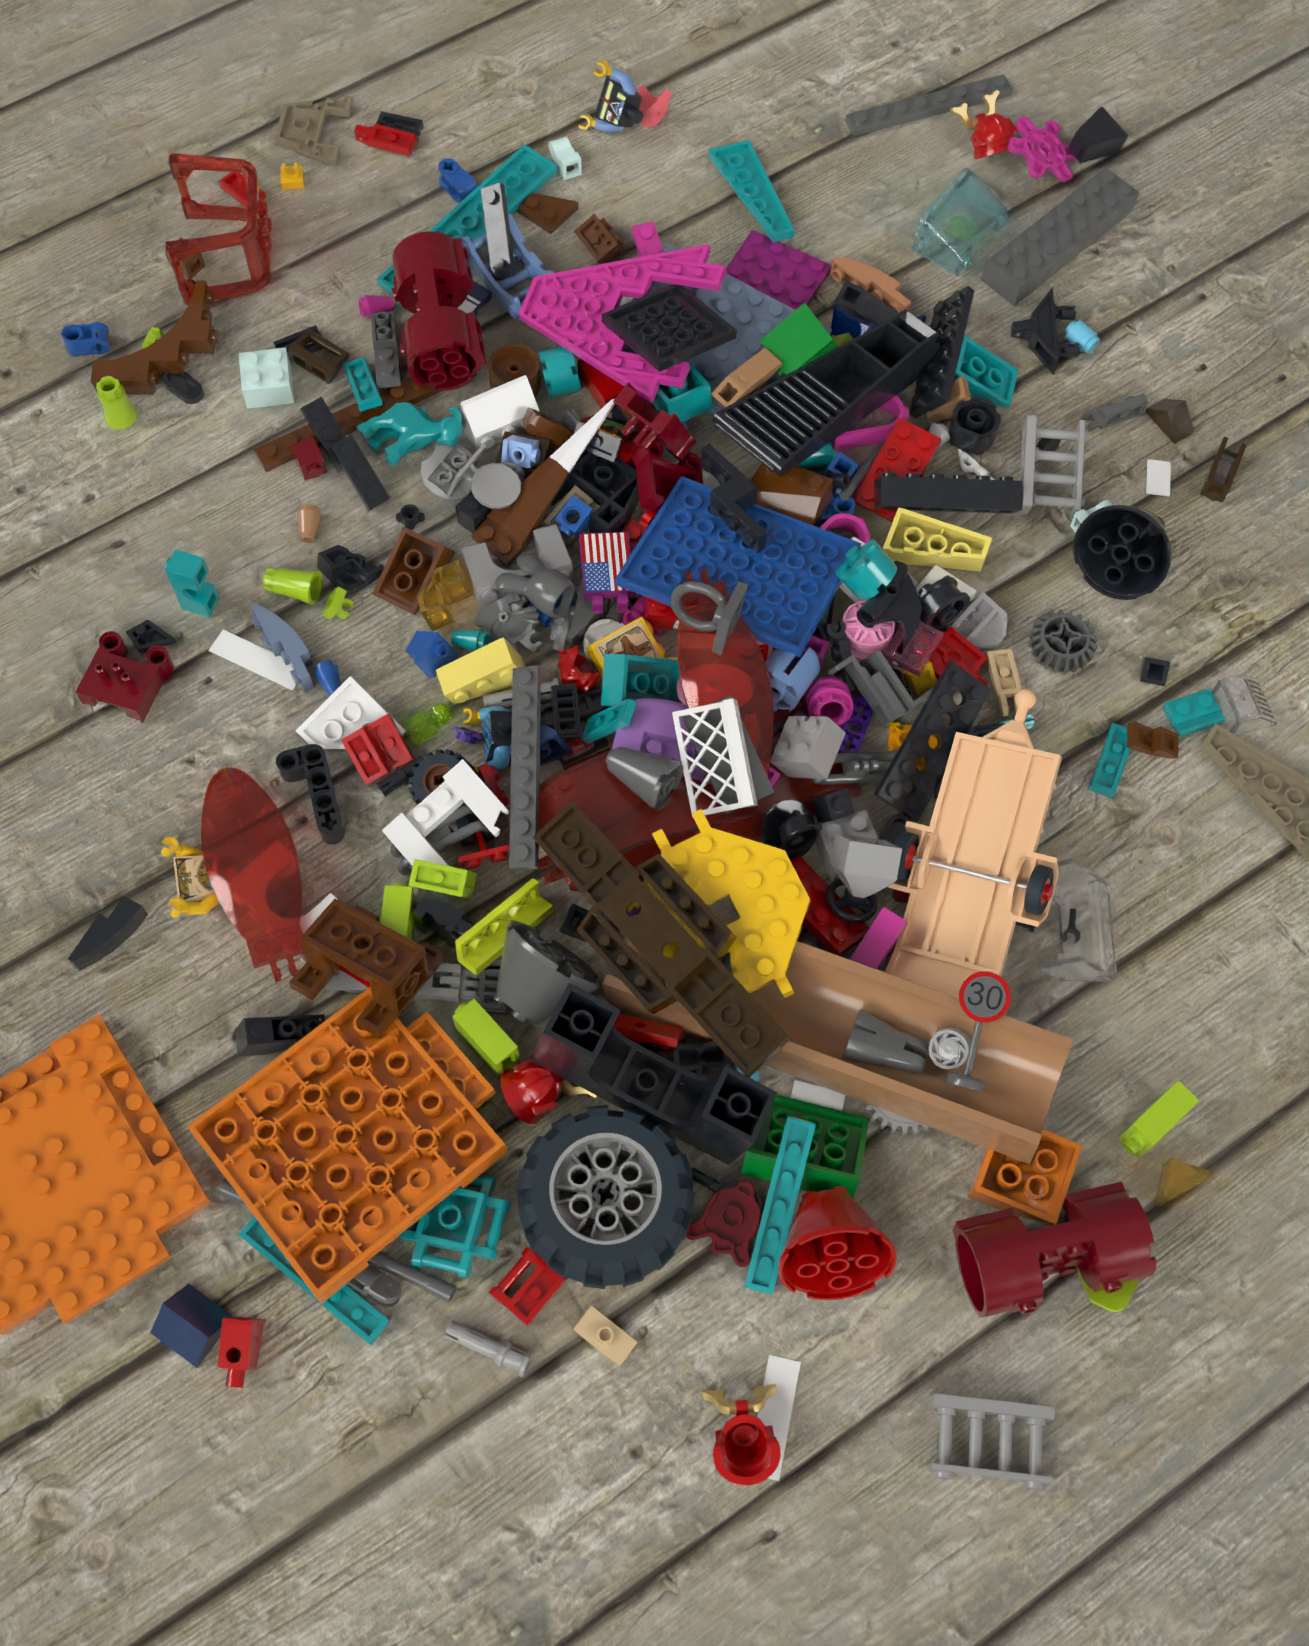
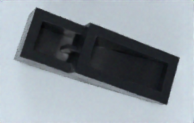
M123 896L108 918L98 914L69 956V962L80 971L101 960L123 944L138 929L148 916L142 905Z

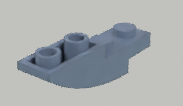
M257 604L251 605L254 615L250 618L255 629L262 630L264 635L260 636L266 650L271 648L275 657L281 655L285 665L291 664L293 668L290 671L292 679L296 685L301 684L304 692L313 689L311 677L306 667L313 665V662L301 638L284 620L273 612Z

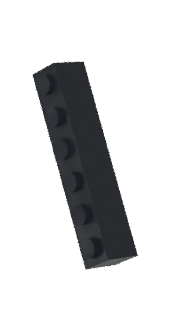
M886 472L874 480V509L898 510V507L909 511L1014 514L1022 510V481H1014V477L1011 476L999 477V480H990V476H976V479H967V475H954L952 478H944L943 474H931L929 478L920 477L919 473L906 474V477H897V473Z

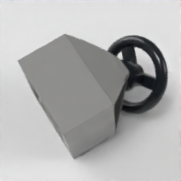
M835 833L830 865L839 878L834 880L826 891V901L832 912L839 918L853 923L865 922L872 918L877 910L875 893L897 880L902 848L887 840ZM845 885L846 889L843 898L835 901V890ZM865 897H868L869 905L863 902ZM847 906L856 907L864 913L853 915L843 911L841 908Z

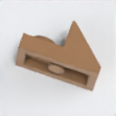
M960 376L954 380L949 401L927 412V419H951L956 405L962 400L968 401L971 399L967 379Z

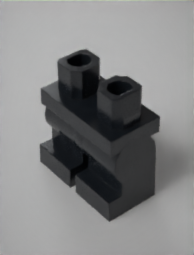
M427 890L413 911L418 931L424 934L429 929L435 931L437 936L441 940L446 941L447 945L453 949L456 946L455 941L475 925L467 919L466 910L458 907L456 910L451 903Z

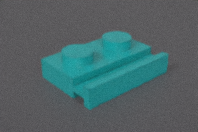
M1210 688L1166 702L1162 706L1172 728H1175L1177 734H1179V738L1211 728L1215 723L1221 725L1226 721V717L1220 712L1221 708Z

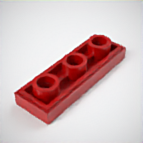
M622 1014L618 1015L614 1023L615 1028L631 1041L638 1044L645 1042L657 1044L662 1049L677 1048L684 1027Z

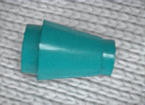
M484 629L454 630L451 636L452 645L475 651L490 644V634L485 632Z

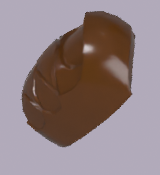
M528 407L522 420L524 430L530 436L550 440L552 445L558 450L570 438V430L565 428L562 422Z

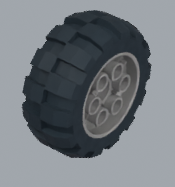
M608 1105L587 1107V1112L576 1116L568 1113L551 1123L552 1129L544 1136H538L526 1153L527 1160L523 1169L519 1171L516 1190L519 1218L525 1237L534 1253L539 1255L548 1264L550 1270L565 1280L570 1278L583 1283V1287L605 1289V1286L619 1284L626 1287L643 1281L644 1277L654 1270H660L675 1256L678 1246L682 1240H685L693 1213L695 1196L692 1183L693 1173L686 1154H682L676 1145V1138L662 1124L656 1126L646 1119V1114L627 1107L624 1111L608 1110ZM604 1156L610 1158L612 1164L608 1168H600L597 1166L596 1161ZM619 1156L627 1159L620 1167L616 1166ZM589 1158L592 1168L588 1169L581 1161ZM632 1169L637 1172L638 1177L634 1181H627L622 1177L623 1172ZM579 1172L587 1175L588 1178L583 1184L578 1185L571 1180L572 1176ZM650 1185L652 1195L640 1194L634 1191V1189ZM593 1186H595V1191L591 1193ZM611 1187L612 1200L607 1199L601 1205L600 1193L605 1194ZM561 1191L577 1192L572 1198L560 1200ZM629 1198H634L639 1201L640 1206L638 1209L630 1211L624 1207V1202ZM583 1201L589 1205V1209L586 1213L578 1214L573 1210V1206L577 1202ZM608 1214L613 1216L616 1221L611 1227H604L599 1223V1219ZM624 1216L636 1228L627 1235L620 1221ZM589 1218L594 1222L590 1237L580 1233Z

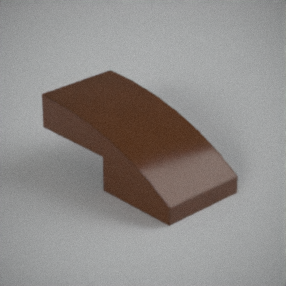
M1136 721L1128 724L1127 748L1158 757L1178 758L1179 734L1162 726L1152 729Z

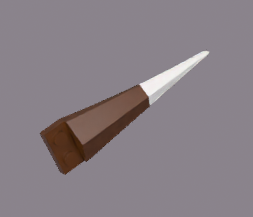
M614 399L610 400L521 483V492L513 504L502 509H493L486 515L485 521L471 535L472 539L478 544L486 543L488 552L509 568L525 550L533 535V530H536L570 471L614 407Z

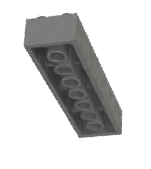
M1105 167L989 258L985 263L981 280L1013 306L1017 305L1133 211L1139 192Z

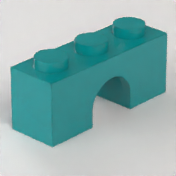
M175 549L172 557L168 558L165 563V572L182 610L210 618L219 595L214 584L204 581L209 572L204 557Z

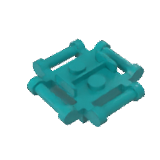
M478 1176L468 1184L481 1188L480 1192L457 1188L419 1219L416 1232L415 1228L418 1221L398 1236L400 1240L416 1243L412 1256V1266L422 1268L425 1265L458 1273L459 1277L469 1278L474 1256L496 1261L498 1253L496 1246L505 1214L509 1212L511 1207L510 1202L491 1197L496 1187V1176ZM492 1208L495 1211L485 1246H478L487 1209ZM428 1246H433L438 1249L460 1253L462 1257L460 1261L430 1255L426 1251Z

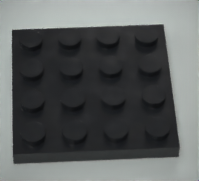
M670 285L602 314V323L659 372L737 338V330L682 285Z

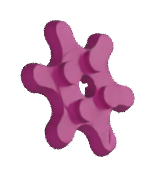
M1019 117L1016 128L1023 138L1012 137L1009 141L1008 149L1011 153L1022 155L1027 159L1026 163L1029 167L1028 173L1030 177L1038 179L1044 175L1045 171H1049L1062 183L1071 180L1073 173L1065 161L1073 162L1076 158L1068 150L1069 145L1062 143L1059 139L1060 126L1055 121L1049 120L1046 122L1045 127L1041 129L1035 127L1027 117Z

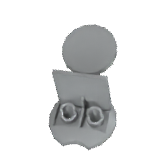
M484 443L474 455L459 445H437L434 448L433 454L421 462L420 475L425 487L442 500H462L472 491L474 498L480 504L488 508L502 509L513 504L521 492L519 477L510 467L503 464L490 463L479 468L478 462L486 447Z

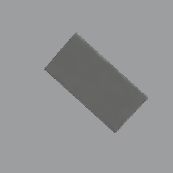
M730 695L714 703L723 702V700L732 699V696ZM720 709L710 710L704 721L716 728L722 720ZM704 712L696 713L695 715L701 717ZM691 715L683 716L685 725L689 733H691L698 720ZM741 719L756 799L758 801L775 792ZM702 723L694 737L706 744L714 730ZM722 726L719 731L725 734L724 726ZM717 733L709 747L722 754L727 746L726 738ZM693 740L699 754L703 746ZM707 749L701 761L706 768L711 770L719 757ZM727 752L725 757L730 760L729 752ZM722 760L714 773L727 780L732 773L731 765ZM711 776L710 781L716 794H718L724 783ZM734 778L730 782L733 786H735ZM727 786L719 799L727 805L738 803L736 791ZM735 810L725 811V814L731 813Z

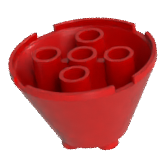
M836 1187L832 1190L809 1191L803 1194L802 1202L798 1207L779 1260L778 1271L783 1285L793 1293L798 1290L806 1293L809 1299L839 1300L854 1297L874 1289L876 1281L884 1275L885 1278L891 1275L896 1266L897 1256L891 1240L855 1199L848 1194L847 1189Z

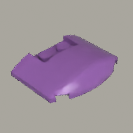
M659 698L633 700L637 703L630 724L616 730L612 749L621 746L675 759L682 765L672 712L692 707ZM680 717L682 729L689 733L683 718ZM683 733L684 742H685V740L687 739L688 736ZM691 739L686 746L687 755L696 759L699 754ZM688 759L689 768H690L691 765L693 764V762ZM696 765L691 773V778L703 782L708 774Z

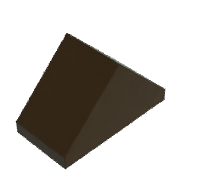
M1162 399L1145 410L1146 414L1174 444L1192 435L1194 432L1186 400Z

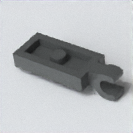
M1144 394L1135 397L1130 396L1121 402L1105 405L1099 413L1092 410L1085 411L1081 420L1092 421L1087 426L1088 431L1095 430L1097 427L1101 430L1141 416L1148 400Z

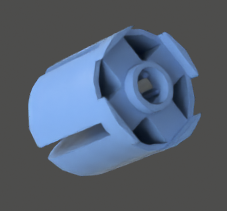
M809 647L789 675L786 673L796 659L795 654L777 648L772 652L751 681V686L754 684L755 690L759 695L757 700L762 705L774 712L778 709H790L792 711L820 672V661L812 648Z

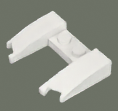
M463 759L443 776L446 781L406 816L401 813L382 830L412 866L414 859L449 866L425 837L464 802L495 837L500 834L501 830L494 825L500 812L508 815L509 811Z

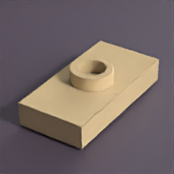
M590 1306L573 1329L575 1333L619 1368L638 1344L636 1340L593 1306Z

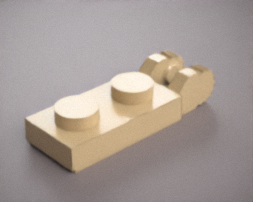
M1012 649L987 651V665L995 698L998 699L999 713L1002 717H1005L1009 714L1006 698H1013L1014 710L1016 712L1015 695L1022 689Z

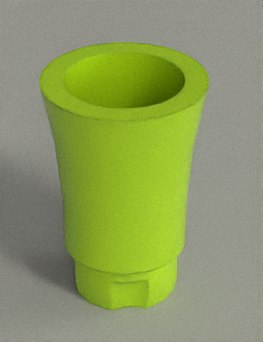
M112 376L101 378L96 388L103 409L105 423L110 428L118 430L130 427L137 419V410L128 399L123 386L118 379H114Z
M268 567L263 576V585L267 591L291 597L313 606L321 596L323 578L320 571Z

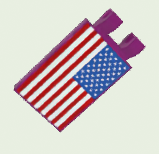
M629 532L579 534L584 599H592L593 614L603 613L602 605L604 598H617L618 612H628V597H634V592L615 585V578L631 555Z

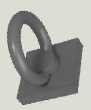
M697 581L684 582L673 590L670 599L671 606L675 615L687 626L704 632L717 631L712 652L722 655L739 620L748 585L738 581L729 601H727L717 589L708 584ZM688 592H698L711 598L718 605L713 620L702 621L691 616L683 608L681 597Z

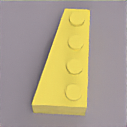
M898 507L883 550L893 561H900L908 565L928 567L938 565L941 568L981 572L992 538Z

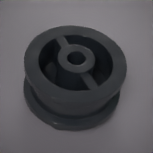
M947 575L933 584H925L918 591L922 606L920 619L923 622L922 627L926 633H935L946 628L967 609L970 603V596L957 588L958 582L954 577Z

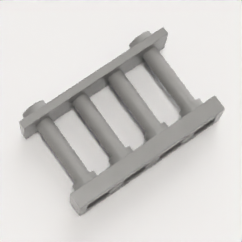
M1027 415L1022 426L1020 464L1022 510L1018 511V514L1028 515L1030 509L1035 507V505L1071 508V519H1073L1076 512L1084 509L1085 497L1082 496L1084 444L1087 443L1088 429H1085V420L1079 421L1075 431L1040 428V425H1037V416ZM1039 438L1073 440L1074 453L1039 450V448L1035 447L1036 440ZM1038 460L1073 463V475L1039 473L1038 470H1034V464ZM1037 482L1072 485V498L1037 495L1036 492H1033V484L1036 485Z
M938 1393L930 1396L929 1409L937 1410V1415H940L938 1463L927 1465V1472H935V1478L953 1480V1475L1023 1482L1026 1483V1489L1044 1490V1485L1054 1483V1477L1041 1475L1042 1427H1045V1422L1055 1420V1407ZM956 1412L967 1413V1418L970 1419L968 1467L950 1465L952 1417L955 1416ZM985 1415L997 1416V1422H1000L999 1470L981 1469L982 1420H985ZM1015 1419L1027 1420V1425L1030 1426L1029 1474L1011 1472L1012 1423H1015Z

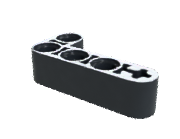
M309 744L280 752L276 757V766L282 779L287 782L307 779L317 827L323 841L330 845L340 843L344 838L345 831L324 749L320 745ZM313 758H320L317 762H310ZM295 764L292 768L285 769L286 765ZM325 780L324 784L315 785L317 781ZM324 803H331L327 808H320ZM327 821H332L333 830L329 831Z

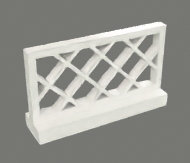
M732 698L723 700V702L672 712L691 813L698 811L696 799L701 792L714 799L708 809L702 810L704 815L757 806L737 700ZM720 709L722 720L716 728L704 721L710 710ZM704 712L701 717L695 715L696 713ZM691 715L698 720L691 733L682 729L680 717ZM702 723L714 730L706 744L694 737ZM722 726H724L725 734L719 731ZM683 733L688 736L687 739L685 740V742H684ZM717 733L726 738L727 746L722 754L709 747ZM691 739L703 746L696 759L687 755L686 746ZM707 749L719 757L711 770L699 763ZM727 752H729L730 760L725 757ZM688 759L693 762V764L691 765L690 768H689ZM722 760L729 763L732 768V773L727 780L714 773ZM696 765L709 773L701 786L693 782L691 778V773ZM711 776L724 783L717 796L704 789ZM733 778H734L735 786H733L732 784H730V782H731V780H732ZM693 786H695L696 788H698V790H697V792H696L695 794H694ZM727 786L736 791L738 803L727 805L719 799ZM717 802L723 805L713 808Z

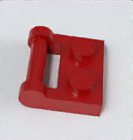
M526 1247L521 1252L522 1257L497 1287L493 1286L488 1293L528 1327L566 1280L550 1270L548 1264ZM529 1265H534L536 1270L511 1299L505 1294Z

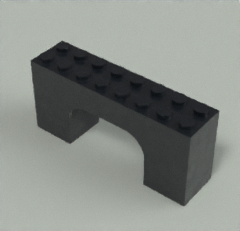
M569 983L529 1058L530 1061L623 1110L627 1107L646 1114V1119L656 1126L662 1124L674 1137L727 1165H730L754 1144L775 1099L776 1091L726 1065L712 1077L702 1076L680 1067L622 1035L614 1026L621 1011L620 1009Z

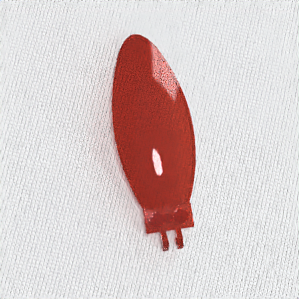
M701 568L699 574L702 583L714 587L729 601L730 597L725 581L710 583L707 569ZM686 571L684 573L685 581H694L691 571ZM688 592L681 597L683 608L691 616L702 621L713 620L718 605L711 598L698 592ZM740 615L722 655L712 652L717 631H699L679 620L677 638L678 668L687 708L709 705L730 695L736 699L740 717L768 777L773 746V699L767 667L753 633Z
M233 767L223 768L210 780L203 803L201 844L205 867L210 883L224 912L247 942L254 968L270 964L275 982L281 981V971L276 962L287 959L288 969L293 977L298 972L293 957L304 954L300 939L303 935L300 926L302 916V880L296 848L283 816L264 789L244 771Z

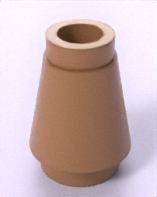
M304 504L297 511L300 541L305 543L315 541L321 513L315 505Z

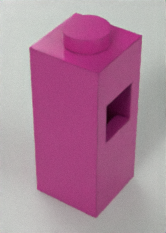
M883 907L849 960L878 970L908 922Z

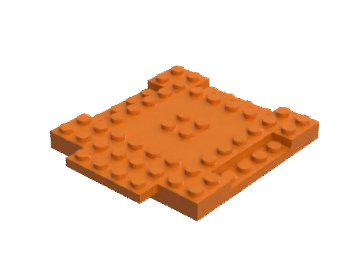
M371 987L187 1126L321 1304L368 1267V1260L459 1186L465 1188L508 1152L505 1143L476 1111L479 1106L496 1094L494 1088L428 1012L424 1013L408 1027H405L396 1018L381 1038L357 1026L356 1019L373 1000Z
M100 1015L95 1016L49 1044L51 1047L49 1050L0 1078L1 1335L6 1334L51 1304L54 1305L62 1322L65 1324L70 1323L170 1259L171 1255L160 1235L211 1203L107 1023Z

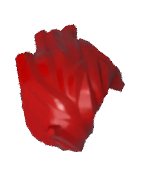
M561 645L557 646L560 650L558 652L560 662H558L557 666L560 670V678L563 684L575 683L577 691L589 692L590 689L598 684L600 672L594 673L592 666L586 662V658L578 654L579 645L565 649Z

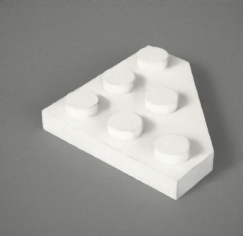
M350 676L296 732L308 744H317L323 749H345L341 739L389 713ZM393 718L399 731L403 735L406 732V730Z

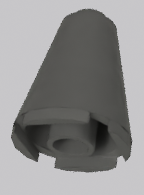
M621 746L612 749L606 758L608 770L651 808L658 811L663 809L671 800V797L667 795L671 789L677 790L684 769L678 760Z

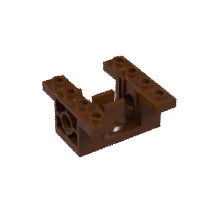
M334 899L300 937L306 963L289 981V984L293 990L313 1000L333 976L337 977L340 965L345 967L349 972L369 982L373 1000L356 1019L357 1026L381 1038L446 959L445 952L423 940L418 944L381 924L379 916L358 905L353 909Z

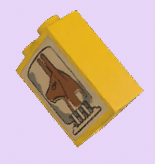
M643 617L632 621L585 648L597 671L600 672L602 680L604 654H625L665 659L664 656L666 655L662 645L659 642L656 643L652 635V626L647 620L644 621Z

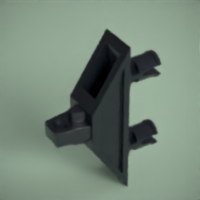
M1052 287L1032 312L1031 318L1023 321H1013L1010 332L1013 338L1027 340L1028 347L1054 375L1059 356L1078 357L1079 348L1077 347L1079 342L1060 343L1057 340L1055 320L1074 321L1076 306H1057L1054 303Z

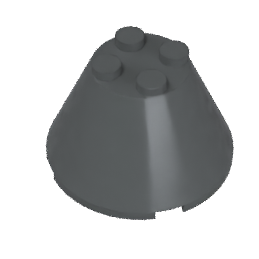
M511 920L506 929L497 990L493 998L501 1005L511 1007L514 1010L512 1014L517 1019L525 1023L527 1020H530L534 1024L539 1025L550 1018L569 983L588 993H592L601 986L602 981L599 980L598 983L596 981L598 974L569 949L554 939L550 944L539 936L541 933L539 930L525 923Z

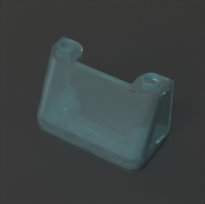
M964 168L922 215L917 226L912 250L958 276L963 269L966 270L973 260V257H971L972 250L991 228L997 230L999 227L1003 228L1009 219V215H1007L1008 209L974 171Z

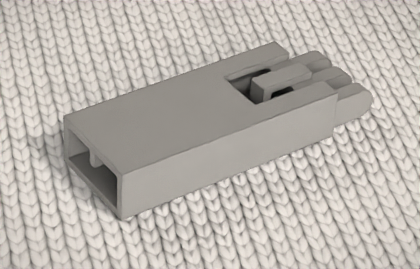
M442 963L412 1000L460 1002V999L477 1000L479 999V992L469 991V989H479V981H471L470 979H480V973L476 976L470 970H463L462 964ZM433 979H440V985L451 984V988L432 987Z

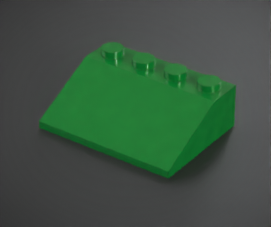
M776 1094L754 1144L746 1150L741 1174L771 1182L788 1115L816 1123L800 1189L819 1192L832 1190L836 1187H844L847 1189L848 1194L854 1198L860 1179L869 1118Z

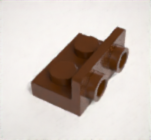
M595 213L574 231L599 264L606 262L617 251L622 256L626 253L621 247L624 242L616 233L612 235L609 232L612 229L604 217L600 220Z

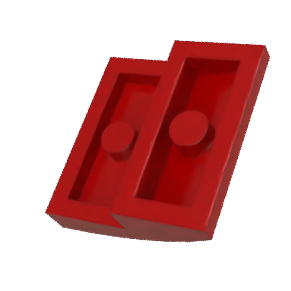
M390 714L341 739L366 785L415 759Z

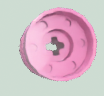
M867 600L857 601L850 605L845 611L842 620L846 625L845 635L846 639L849 640L851 655H854L858 662L877 650H880L883 656L886 657L895 628L894 621L880 623L873 628L863 626L857 619L856 613Z

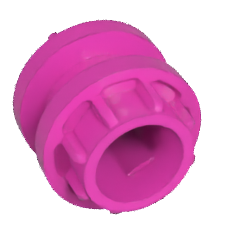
M823 677L813 682L808 688L806 703L810 716L829 717L838 726L843 725L849 720L853 713V701L850 690L844 681L836 677Z

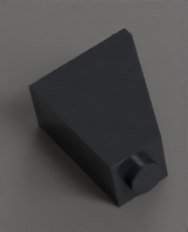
M1100 107L1076 131L1068 150L1079 163H1084L1118 154L1128 135L1105 108Z

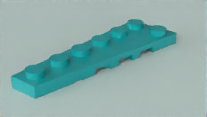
M750 140L709 149V159L771 241L777 242L794 238L795 230Z

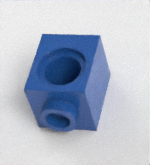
M572 495L556 517V521L560 525L558 529L568 537H571L573 534L579 539V534H582L590 523V515L594 512L593 509ZM571 515H580V519L577 523H568L569 517Z

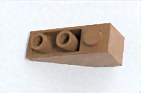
M764 347L729 374L711 395L715 402L724 409L758 391L780 368L782 362Z

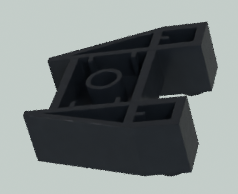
M584 450L550 505L554 506L576 485L600 506L590 515L589 533L621 532L628 524L639 502L636 470L619 458L616 462H611Z

